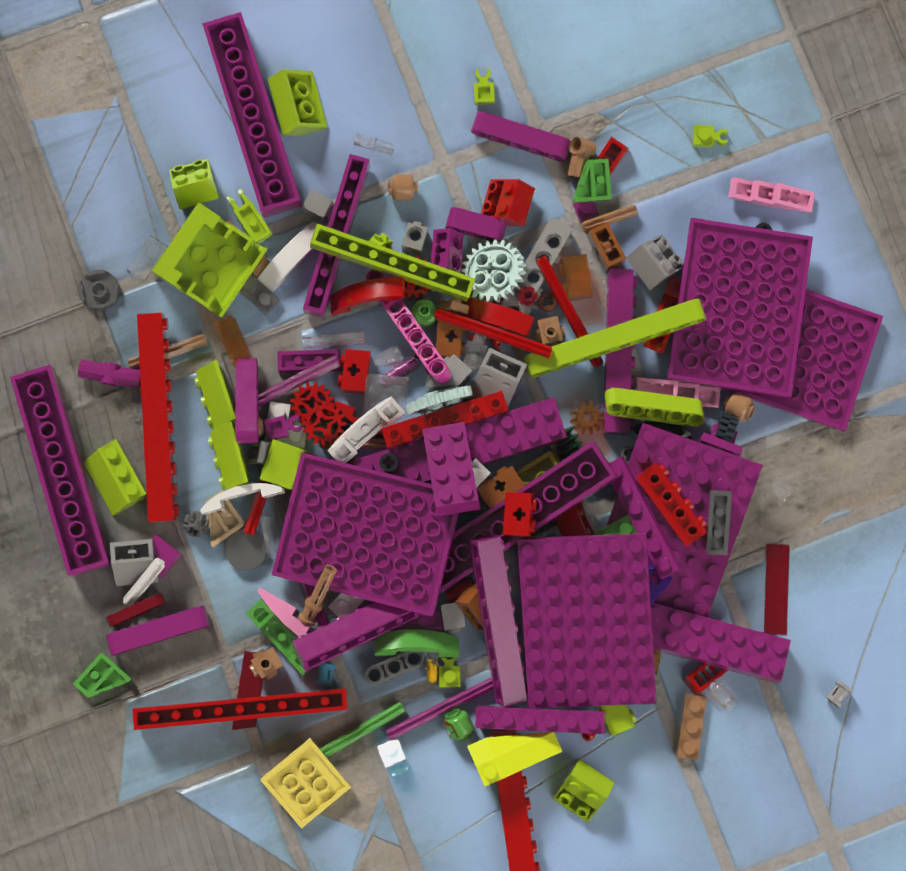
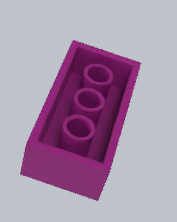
M460 422L422 429L438 517L480 509L465 423Z

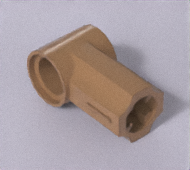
M576 136L569 144L572 157L568 176L580 179L586 161L591 159L596 152V144L593 141Z

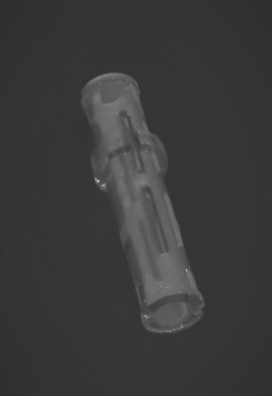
M364 330L330 335L321 333V336L302 337L304 350L315 348L325 350L326 347L365 344Z

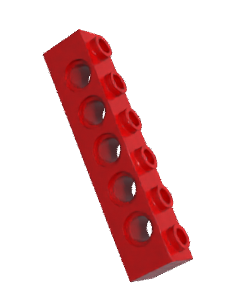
M499 391L381 429L387 448L390 449L424 438L422 429L464 422L465 425L508 412V407L503 391Z

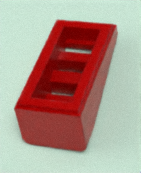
M611 136L597 159H608L609 163L612 164L609 167L611 175L629 148ZM613 145L621 150L619 154L611 149ZM607 152L617 157L615 161L606 155Z
M703 663L682 680L694 695H698L728 670L721 669L718 672L715 667ZM708 666L715 676L712 677L705 667ZM700 671H701L702 674L705 676V678L708 680L706 683H705L704 680L701 678V676L698 674Z

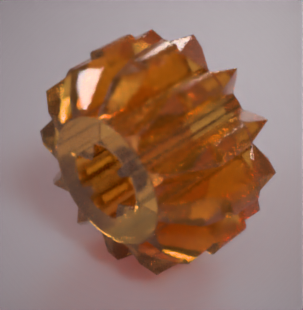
M582 400L581 406L575 404L574 408L576 411L570 412L571 416L576 417L570 420V424L577 423L574 430L577 431L579 428H582L581 435L585 434L586 429L589 435H592L593 429L599 431L601 428L598 424L602 425L605 422L600 418L605 413L602 411L597 412L601 406L598 404L595 408L592 407L594 404L592 400L588 406L586 401ZM590 414L592 416L590 420H583L584 415Z

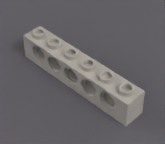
M551 217L527 258L526 266L522 268L526 274L520 275L524 282H518L520 289L527 286L533 287L539 299L544 290L541 286L546 280L536 261L546 256L552 267L554 264L558 265L564 255L561 251L564 246L568 248L574 238L571 236L573 229ZM551 240H555L558 242L559 246L557 248H551L549 247L548 242ZM530 275H536L539 281L536 283H531L528 281L527 277ZM514 288L513 292L515 295L507 294L508 300L504 299L501 306L529 315L533 306L520 304L517 296L519 289Z

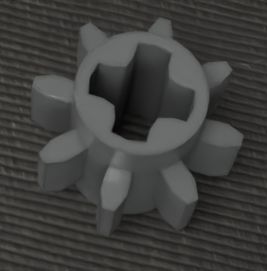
M199 511L192 512L191 516L186 514L183 520V529H186L185 531L189 536L200 537L201 532L203 534L207 533L209 519H206V515L201 514Z

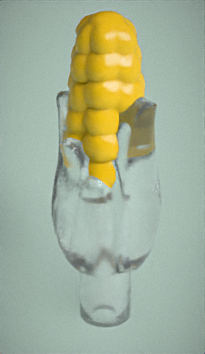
M422 652L423 671L427 673L428 681L434 683L437 681V669H439L438 652Z

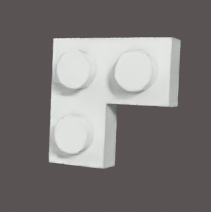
M270 401L267 419L284 415L285 420L288 421L291 405ZM265 429L264 442L272 444V441H268ZM289 430V437L277 439L283 443L305 449L308 432L303 433L302 431L294 432Z

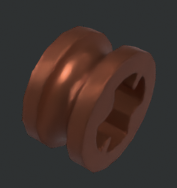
M550 292L541 294L538 299V306L544 312L552 311L557 303L555 296ZM544 298L547 300L548 298H551V303H553V305H547L546 307L543 306L544 301H542V299Z

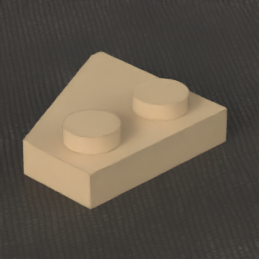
M214 495V496L211 497L209 500H207V501L205 502V504H206L208 501H210L212 498H214L216 495ZM230 500L223 501L225 510L207 514L209 519L208 528L210 529L211 536L210 543L213 548L246 524Z

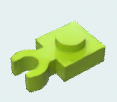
M476 69L475 77L479 83H474L473 85L474 105L495 104L494 82H488L491 77L490 69H487L485 77L480 76L479 69Z
M694 125L692 147L712 148L714 142L720 146H726L728 140H722L720 135H727L728 130L720 129L718 132H714V126Z
M441 657L445 666H439V688L460 687V666H454L457 658L448 660L445 657Z

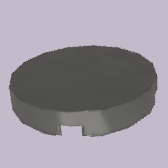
M94 270L84 276L79 284L78 293L81 301L88 308L95 311H104L111 308L117 302L120 296V286L118 280L111 273L105 270Z
M244 529L238 530L226 542V558L238 570H254L266 558V542L257 532L255 535L250 536L243 532Z

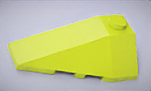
M554 732L486 737L467 746L484 787L562 752Z

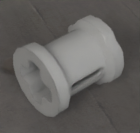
M837 680L835 682L836 686L825 698L836 707L841 708L843 700L853 691Z

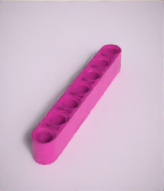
M372 269L366 274L365 280L386 277L382 272ZM383 299L379 300L432 378L439 384L448 382L451 378L449 367L401 299L389 302ZM422 338L420 342L415 343L416 340ZM433 353L431 357L426 358L428 354ZM439 369H443L441 373L436 374Z

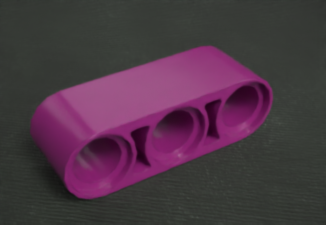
M451 207L445 228H452L464 235L490 242L496 239L500 243L503 240L507 222L469 210Z

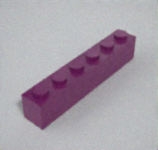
M372 602V604L364 608H358L345 617L337 618L326 626L318 627L307 635L299 636L296 640L292 641L294 653L306 672L418 618V613Z
M479 705L476 706L475 728L604 734L606 732V711Z

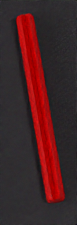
M547 257L539 258L536 263L576 337L588 335ZM601 356L590 359L593 367L603 364Z
M437 308L434 313V318L534 354L550 358L553 349L548 345L441 308Z

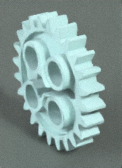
M494 239L493 244L487 240L484 247L479 243V250L472 248L474 254L472 256L467 254L466 256L469 261L462 262L466 268L461 269V273L475 278L470 294L473 299L487 300L490 303H493L495 299L500 304V298L503 297L507 301V294L514 296L513 289L520 290L518 282H524L520 276L526 274L525 270L522 269L526 266L522 261L524 257L519 254L520 251L516 247L514 248L511 243L507 244L504 240L500 244L496 239Z
M454 386L427 393L406 405L408 415L419 413L425 415L461 403L463 400L473 396L471 386L459 388Z

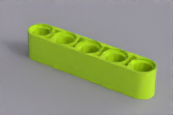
M610 388L604 395L606 411L612 416L692 427L700 426L705 421L702 402L698 399L622 388Z

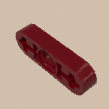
M159 593L107 616L106 621L109 628L166 603L162 593Z

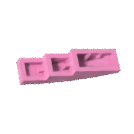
M733 177L730 182L728 198L766 207L811 213L815 193L780 183L774 185L759 180L752 182Z
M637 377L636 391L694 398L702 402L703 408L719 409L721 388L640 377Z
M259 587L258 593L285 626L297 636L308 634L311 626L303 624L294 617L297 608Z

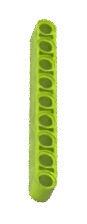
M693 299L552 346L553 350L550 358L532 353L525 356L524 361L527 364L529 377L535 378L701 323L706 320V316L700 299Z

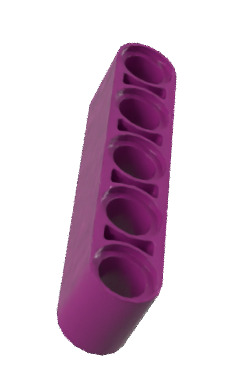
M478 111L476 113L471 128V133L476 136L559 162L566 160L569 151L570 140L565 137L486 112Z
M257 358L236 359L235 431L237 444L259 443Z
M199 606L107 634L105 637L110 655L114 656L209 627L210 623L205 606Z

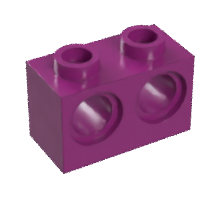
M452 228L435 229L433 231L431 263L461 273L464 234Z

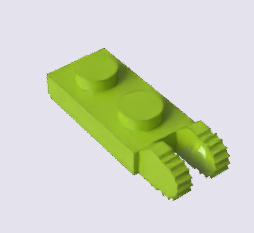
M242 189L237 192L245 204L238 207L231 196L227 197V200L249 237L254 239L257 244H260L273 236L252 201H249Z

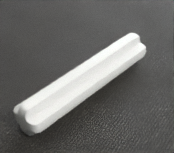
M156 558L123 597L125 605L131 606L135 604L164 569L165 562Z

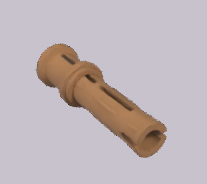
M331 565L324 566V570L311 597L306 599L305 608L298 616L299 621L308 626L316 624L318 612L323 609L322 601L337 573L335 567Z

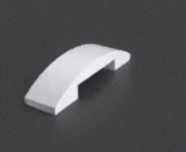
M314 221L300 231L274 257L257 278L272 293L286 280V276L312 251L313 248H310V242L317 225Z
M392 396L387 398L352 424L335 441L328 452L336 461L347 463L358 453L357 450L377 434L381 428L387 424L391 425L405 413V410Z
M263 483L237 486L216 495L200 509L201 514L207 515L225 510L223 501L259 491H261L262 497L268 498L285 493V489Z

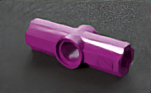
M81 359L79 363V378L99 381V383L117 387L120 385L140 389V370L124 368L119 364L111 362L98 363Z

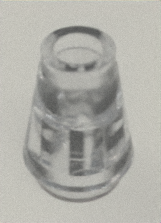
M391 346L375 357H372L375 368L378 369L400 365V362L404 361V357L399 346Z

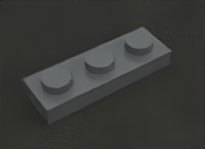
M710 490L706 554L727 555L731 491Z

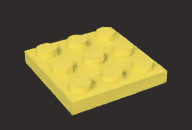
M311 738L261 778V782L301 829L351 788V785Z

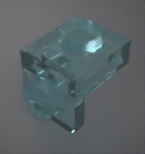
M397 738L378 746L390 776L400 775L410 768Z

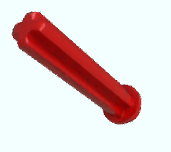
M260 479V482H259V483L269 484V483H267V482H265V481H263V480ZM261 491L255 494L243 530L245 534L250 536L256 533L267 499L262 497Z

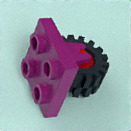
M722 412L718 424L714 423L710 434L703 433L698 442L740 456L743 447L734 444L738 434L735 430L739 418Z

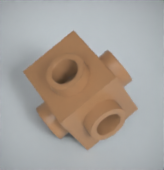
M558 316L537 320L536 342L550 347L562 343L565 337V330L563 325H559Z
M273 647L267 651L262 648L252 654L254 659L251 660L252 665L249 667L255 677L260 675L261 678L266 677L269 680L278 674L277 669L282 667L283 663ZM267 660L269 667L263 668L261 662Z

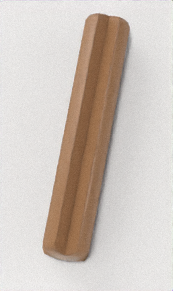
M633 204L584 221L581 227L584 233H588L608 222L611 225L634 217L638 214L636 205Z

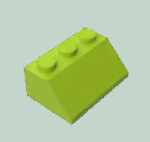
M282 69L268 78L283 136H301L328 128L313 71Z
M215 360L197 370V377L194 378L197 389H201L203 397H200L203 408H208L210 414L207 417L210 429H215L231 421L235 425V406L222 367Z
M231 421L211 430V437L208 438L211 450L215 449L217 456L213 460L216 469L221 471L222 477H219L221 488L228 490L237 486L251 484L241 444L236 442L235 425Z
M117 439L97 449L83 462L112 516L147 498L145 486Z

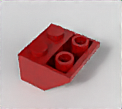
M491 179L481 214L507 222V226L524 227L535 188L520 179Z

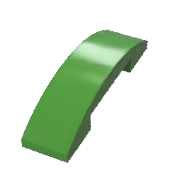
M260 599L245 614L303 676L306 672L294 653L292 643L297 637Z
M410 629L390 631L375 638V655L396 656V651L438 652V657L459 658V638L447 633L431 630Z

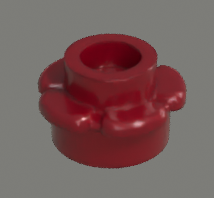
M527 286L518 291V301L522 305L532 306L538 299V294L533 287Z

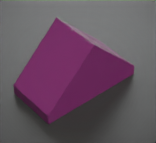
M153 535L155 559L159 558L165 562L164 569L157 576V578L161 579L169 573L183 555L160 536Z

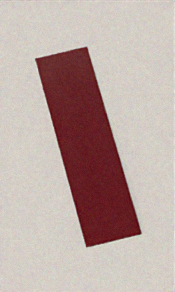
M767 544L764 633L787 635L790 545Z
M244 651L237 699L261 696L263 678L260 675L255 677L249 667L252 665L251 660L254 659L252 654L256 652ZM263 660L261 666L265 668L266 660ZM257 719L233 721L232 731L256 727Z

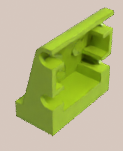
M198 202L151 273L222 318L268 249L257 244L254 239L235 226L228 224L216 213Z

